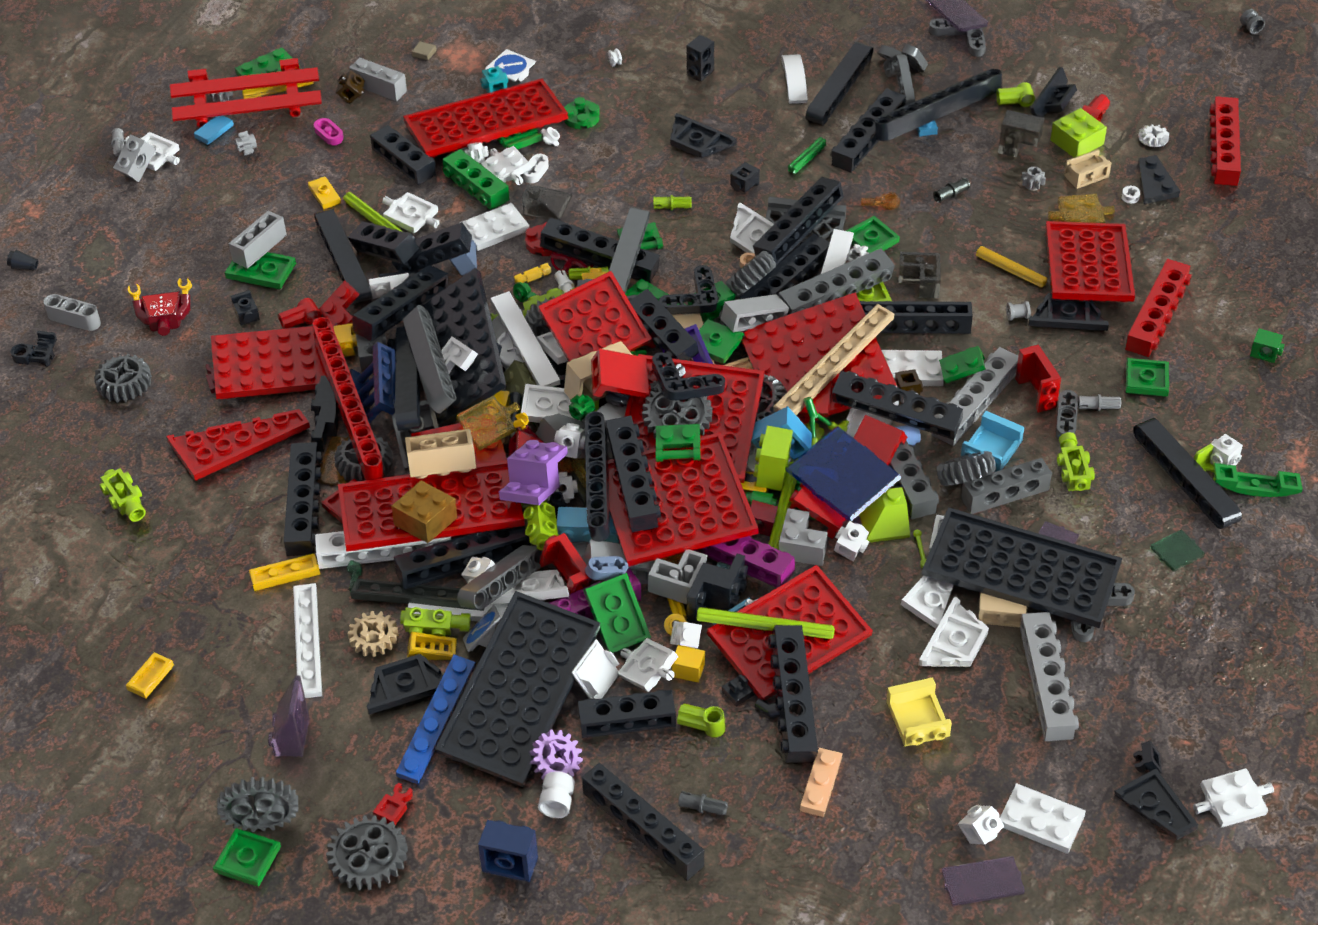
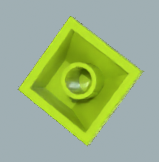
M902 487L879 490L858 506L861 524L869 532L866 539L869 543L910 538L907 502Z

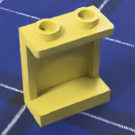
M933 677L888 687L886 702L904 746L920 745L923 742L942 740L950 736L952 723L950 719L945 718L935 695L936 684Z

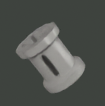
M1024 301L1022 304L1008 302L1006 304L1007 319L1009 321H1012L1013 318L1021 317L1029 319L1031 315L1029 301Z

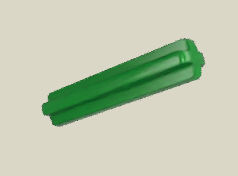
M819 137L788 165V171L796 174L826 146V139Z

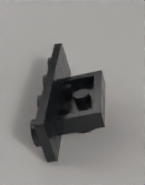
M1058 67L1030 107L1031 114L1036 123L1040 122L1047 112H1062L1077 91L1075 84L1066 85L1068 80L1063 67Z

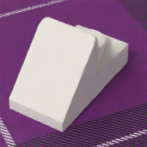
M409 273L369 279L373 299L381 297L407 280Z

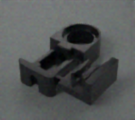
M37 331L38 341L34 347L31 344H17L13 346L10 350L13 361L17 364L29 365L30 362L45 363L46 367L50 366V359L54 358L53 347L57 341L55 332ZM19 352H26L24 355L21 356L16 355Z

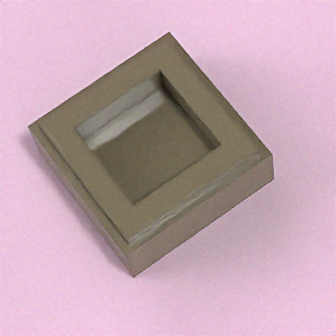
M420 41L412 50V57L428 61L436 52V45Z

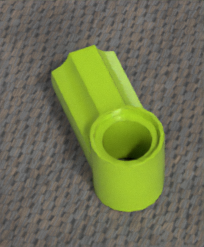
M1027 82L1020 83L1014 88L998 89L996 92L998 105L1020 103L1023 107H1029L1036 100L1032 86Z
M685 703L680 706L677 717L678 724L704 730L708 736L714 738L724 734L726 726L724 712L721 708L712 706L705 709Z

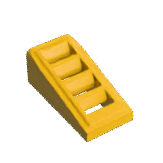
M411 632L408 640L407 658L421 654L428 660H451L453 655H456L457 638ZM435 645H439V650H435ZM444 645H448V651H444Z

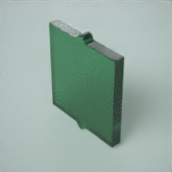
M1182 529L1150 546L1160 557V561H1164L1173 572L1205 556V553L1195 544L1196 541L1192 540Z

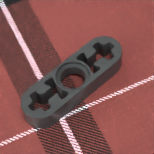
M1064 390L1059 394L1056 437L1058 439L1062 434L1067 433L1064 432V426H1068V432L1076 433L1078 395L1072 390ZM1066 400H1070V405H1066ZM1068 413L1071 414L1073 417L1065 418L1062 416V414Z

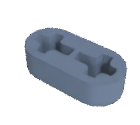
M618 556L592 557L585 568V573L594 580H610L625 574L629 566L625 559Z

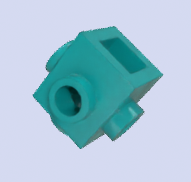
M499 66L482 70L480 83L482 88L486 89L487 93L507 88L508 78Z

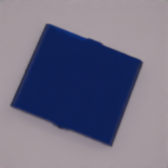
M839 426L831 430L785 468L790 475L807 487L812 494L821 501H824L848 521L855 519L901 479L900 474Z

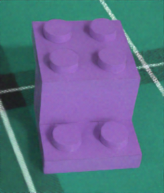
M529 440L507 458L510 483L499 491L500 500L540 505L560 487L558 462L568 454L567 446L558 445L556 442L540 443L538 440Z

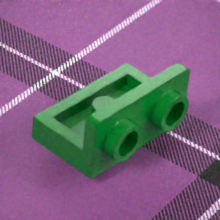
M971 347L939 360L946 384L986 370L984 364L985 357L980 347Z

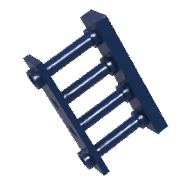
M377 342L373 346V362L362 373L353 369L350 370L369 424L381 411L391 415L395 413V350ZM374 388V392L369 396V392Z

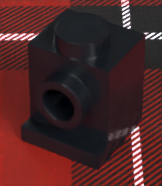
M746 162L730 173V185L734 191L746 193L754 185H759L760 169Z
M250 290L230 296L233 310L240 326L260 320L258 308Z

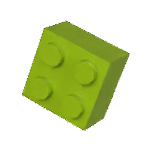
M1079 108L1053 122L1050 140L1073 158H1076L1104 145L1107 127Z
M767 425L765 434L761 433L759 446L762 448H757L755 461L759 462V464H755L753 477H757V487L782 491L789 462L793 430Z

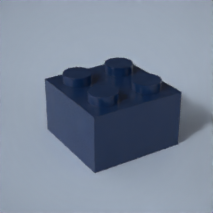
M487 820L478 843L482 872L530 882L538 859L535 830L527 826H515L503 821Z

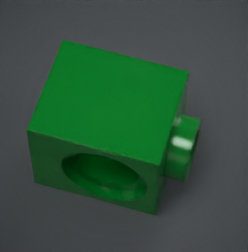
M1258 328L1250 356L1275 363L1277 355H1282L1285 344L1281 343L1283 335Z

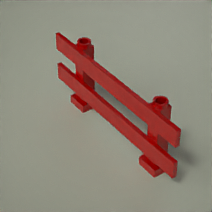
M298 58L280 60V72L209 80L206 69L189 70V82L170 84L171 98L194 96V105L172 107L173 121L196 119L197 127L201 128L208 122V117L289 108L290 116L298 117L301 114L300 106L322 104L320 90L300 93L298 91V83L319 81L318 68L300 69ZM280 85H286L287 94L214 103H207L206 94Z

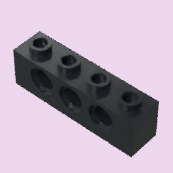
M389 125L370 134L372 150L417 185L436 175L434 159L426 155L420 148L413 145L409 139L404 138Z
M364 221L347 236L357 252L405 264L419 249L415 242L416 239L411 233Z
M462 222L416 238L415 242L419 249L405 264L391 261V263L400 272L423 269L428 265H434L470 252L472 235Z
M648 289L630 300L631 305L657 348H662L665 351L664 353L670 355L672 359L687 361L699 353L695 339Z
M658 690L649 693H634L632 695L578 701L582 738L676 727V710L672 690Z

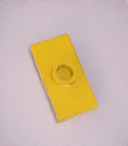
M326 177L308 182L309 189L323 210L341 204L339 195Z
M154 652L126 684L127 690L146 699L174 666L173 661Z

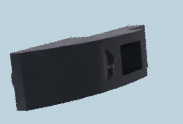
M321 375L319 384L315 386V399L311 401V411H314L316 427L311 432V442H317L318 451L324 452L328 437H337L339 420L332 386L327 377Z

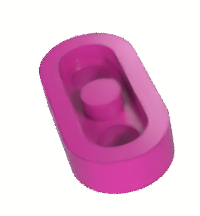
M321 118L314 122L315 133L327 144L338 145L343 141V131L330 119Z

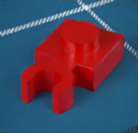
M401 783L395 785L393 796L385 794L374 809L373 816L376 815L378 820L386 817L387 824L393 821L396 825L408 809L406 802L412 799L413 791L412 788H409L406 793H400L402 791Z

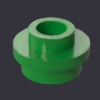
M516 283L513 286L514 297L520 302L527 301L526 296L531 292L530 286L527 283Z

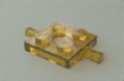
M1097 193L1058 197L1060 210L1048 211V219H1061L1062 222L1106 223L1104 215L1114 214L1115 207H1103L1099 202Z
M493 395L457 414V420L463 427V430L470 429L472 441L480 451L516 431L510 419V414L520 410L517 402L504 407Z

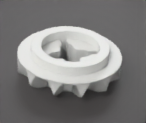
M1151 124L1150 127L1144 125L1143 129L1139 131V140L1147 146L1160 147L1169 141V133L1166 132V128H1160V125L1154 126Z

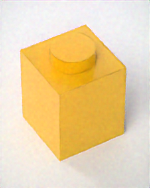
M678 645L675 652L678 658L671 666L674 677L699 683L705 667V651Z

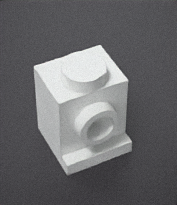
M674 621L670 644L698 648L702 625Z

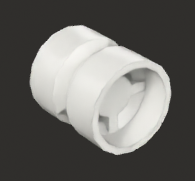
M557 771L545 775L542 785L543 790L538 803V809L541 813L552 818H563L569 814L571 796L575 787L573 777Z

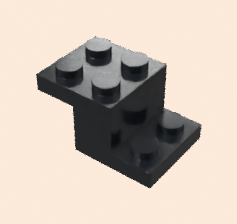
M737 553L729 570L703 562L687 595L688 623H698L697 610L700 607L729 611L739 604V596L746 591L748 580H745L748 566L745 565V555Z

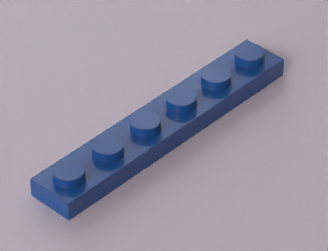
M453 655L397 768L396 777L419 784L474 671V661Z

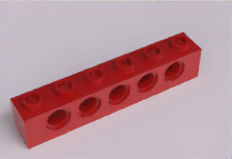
M1215 96L1214 104H1210L1209 115H1211L1210 139H1213L1210 145V151H1213L1210 163H1212L1211 176H1214V184L1238 186L1241 173L1238 98Z
M1167 258L1128 334L1125 350L1146 357L1150 356L1152 350L1156 351L1160 341L1159 337H1163L1165 333V324L1170 323L1173 315L1172 311H1176L1179 304L1178 298L1182 299L1186 289L1184 286H1188L1191 281L1192 275L1189 274L1190 265Z

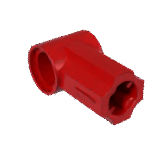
M1100 94L1095 96L1088 106L1084 105L1082 109L1101 122L1103 114L1110 106V100H1108L1106 95Z
M304 298L298 303L297 307L277 314L283 329L291 328L304 322L312 324L316 318L322 316L311 298Z

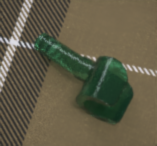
M353 560L347 566V572L352 574L349 591L352 590L356 579L363 572L361 564Z

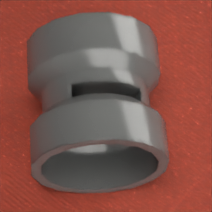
M1253 9L1246 10L1240 17V23L1247 27V30L1252 34L1260 32L1265 26V20L1258 16V13Z

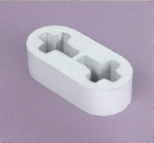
M536 154L529 160L531 169L523 173V180L525 182L536 183L546 172L549 164L548 157L544 154Z

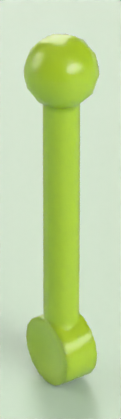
M916 529L913 532V536L917 539L921 556L920 566L923 568L926 558L921 541L922 532Z

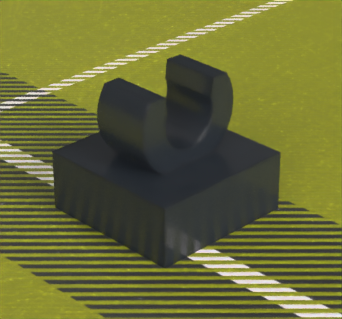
M742 675L737 676L722 686V693L736 707L755 695L754 690L748 685V681Z
M1151 741L1141 743L1142 751L1135 752L1133 756L1137 761H1142L1134 764V767L1138 772H1143L1147 769L1150 772L1157 769L1161 774L1160 753Z

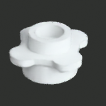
M549 127L547 130H541L545 143L548 145L553 144L554 146L559 145L557 140L560 138V135L555 129Z

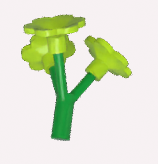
M811 397L804 398L803 401L810 417L809 423L804 425L812 433L810 452L824 448L818 446V442L821 441L824 435V429L815 423V418L828 425V428L833 431L831 442L839 441L846 432L849 421H842L839 425L833 421H828L817 413Z

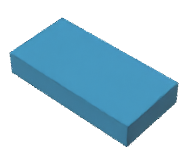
M215 116L195 131L194 137L209 145L234 125L233 120L225 116Z

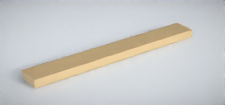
M877 304L773 406V411L777 412L788 406L797 415L805 407L803 399L806 397L813 399L894 319V313Z

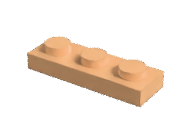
M823 748L818 749L800 805L801 812L824 817L842 760V753Z

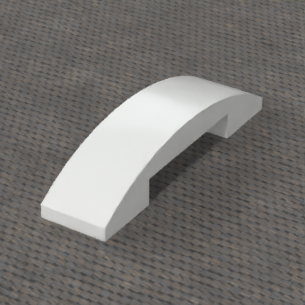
M800 54L781 55L787 82L789 104L807 103L806 80Z

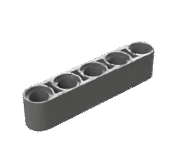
M520 546L463 586L457 596L459 605L479 610L484 609L541 567L539 562L543 551L537 549L536 546Z

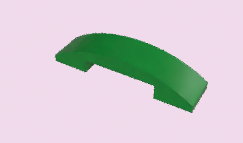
M1214 463L1213 465L1216 483L1237 493L1259 497H1280L1299 494L1303 490L1299 473L1278 471L1276 477L1237 472L1235 465Z

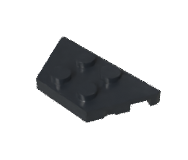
M675 114L670 145L704 158L737 144V138L681 114Z
M1048 293L1043 303H1040L1037 307L1036 313L1030 316L1028 326L1108 331L1109 322L1102 319L1101 311L1093 304V300L1052 299L1051 293Z
M421 654L376 667L374 682L370 690V701L367 703L368 714L370 715L434 695L443 677L441 669L434 664H430L428 659Z

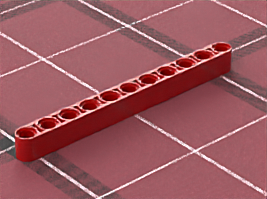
M325 317L316 318L312 322L314 341L364 478L366 480L383 478L382 456L332 323Z

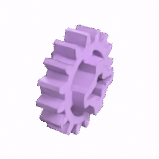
M550 730L546 735L544 733L538 737L539 740L532 744L534 749L530 751V755L535 756V758L530 763L537 765L535 773L540 771L543 773L541 779L544 780L546 774L555 771L563 772L573 777L574 773L580 770L577 764H580L583 759L577 755L582 752V749L575 748L578 741L571 742V734L564 737L562 730H559L556 734H554L553 730Z

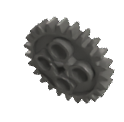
M657 386V393L650 391L651 397L645 398L646 404H643L642 419H644V426L648 428V433L653 432L654 439H656V426L700 424V435H704V429H709V422H712L711 400H707V396L672 401L667 399L661 387Z
M251 777L250 782H246L241 779V784L232 782L231 787H224V792H220L219 798H217V814L220 815V820H226V825L233 824L234 829L241 826L244 831L248 828H251L252 832H255L256 829L265 831L268 827L275 830V825L284 827V822L290 823L291 818H295L296 812H298V795H296V790H291V785L283 786V781L274 783V778L265 781L264 777H261L259 781H255Z
M364 815L361 822L355 817L353 819L354 824L350 825L348 822H344L345 829L337 828L338 836L331 835L330 837L332 843L327 844L328 852L326 853L329 870H332L333 877L339 878L341 884L347 880L348 888H351L354 883L357 884L358 890L362 888L363 884H366L368 890H371L373 883L380 888L382 880L390 883L389 876L398 877L397 869H404L403 861H407L406 852H408L405 835H402L400 827L395 829L393 821L387 824L386 817L382 818L380 822L377 821L376 815L371 820H368L367 816Z

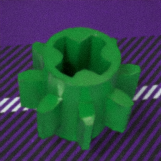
M582 394L580 397L576 395L570 400L569 413L574 419L582 421L587 414L595 410V403L588 395Z

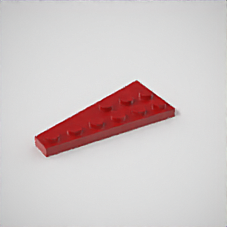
M297 409L274 414L272 418L261 420L260 417L252 418V422L241 424V421L208 427L203 432L194 433V431H188L183 436L174 437L173 434L166 436V438L196 481L310 428V424L301 410Z

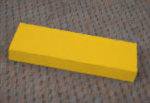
M315 553L249 570L254 591L320 575Z

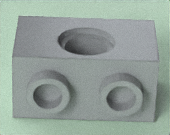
M130 134L113 168L122 175L139 182L156 148L145 140Z

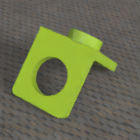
M1209 444L1196 452L1194 460L1205 471L1214 473L1213 465L1210 463L1214 446Z

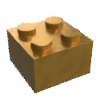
M423 481L417 483L392 505L394 525L426 543L433 540L457 518L455 498Z

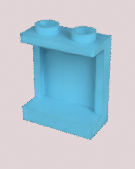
M985 411L982 415L980 427L969 442H963L961 456L983 451L992 452L996 463V470L994 472L1000 471L1022 443L1024 427Z

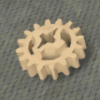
M371 611L369 616L362 613V619L354 618L355 624L349 625L348 638L350 646L355 647L356 653L363 651V656L372 653V656L375 657L376 652L384 655V649L392 650V643H397L399 633L396 621L391 620V615L384 617L382 611L378 615Z

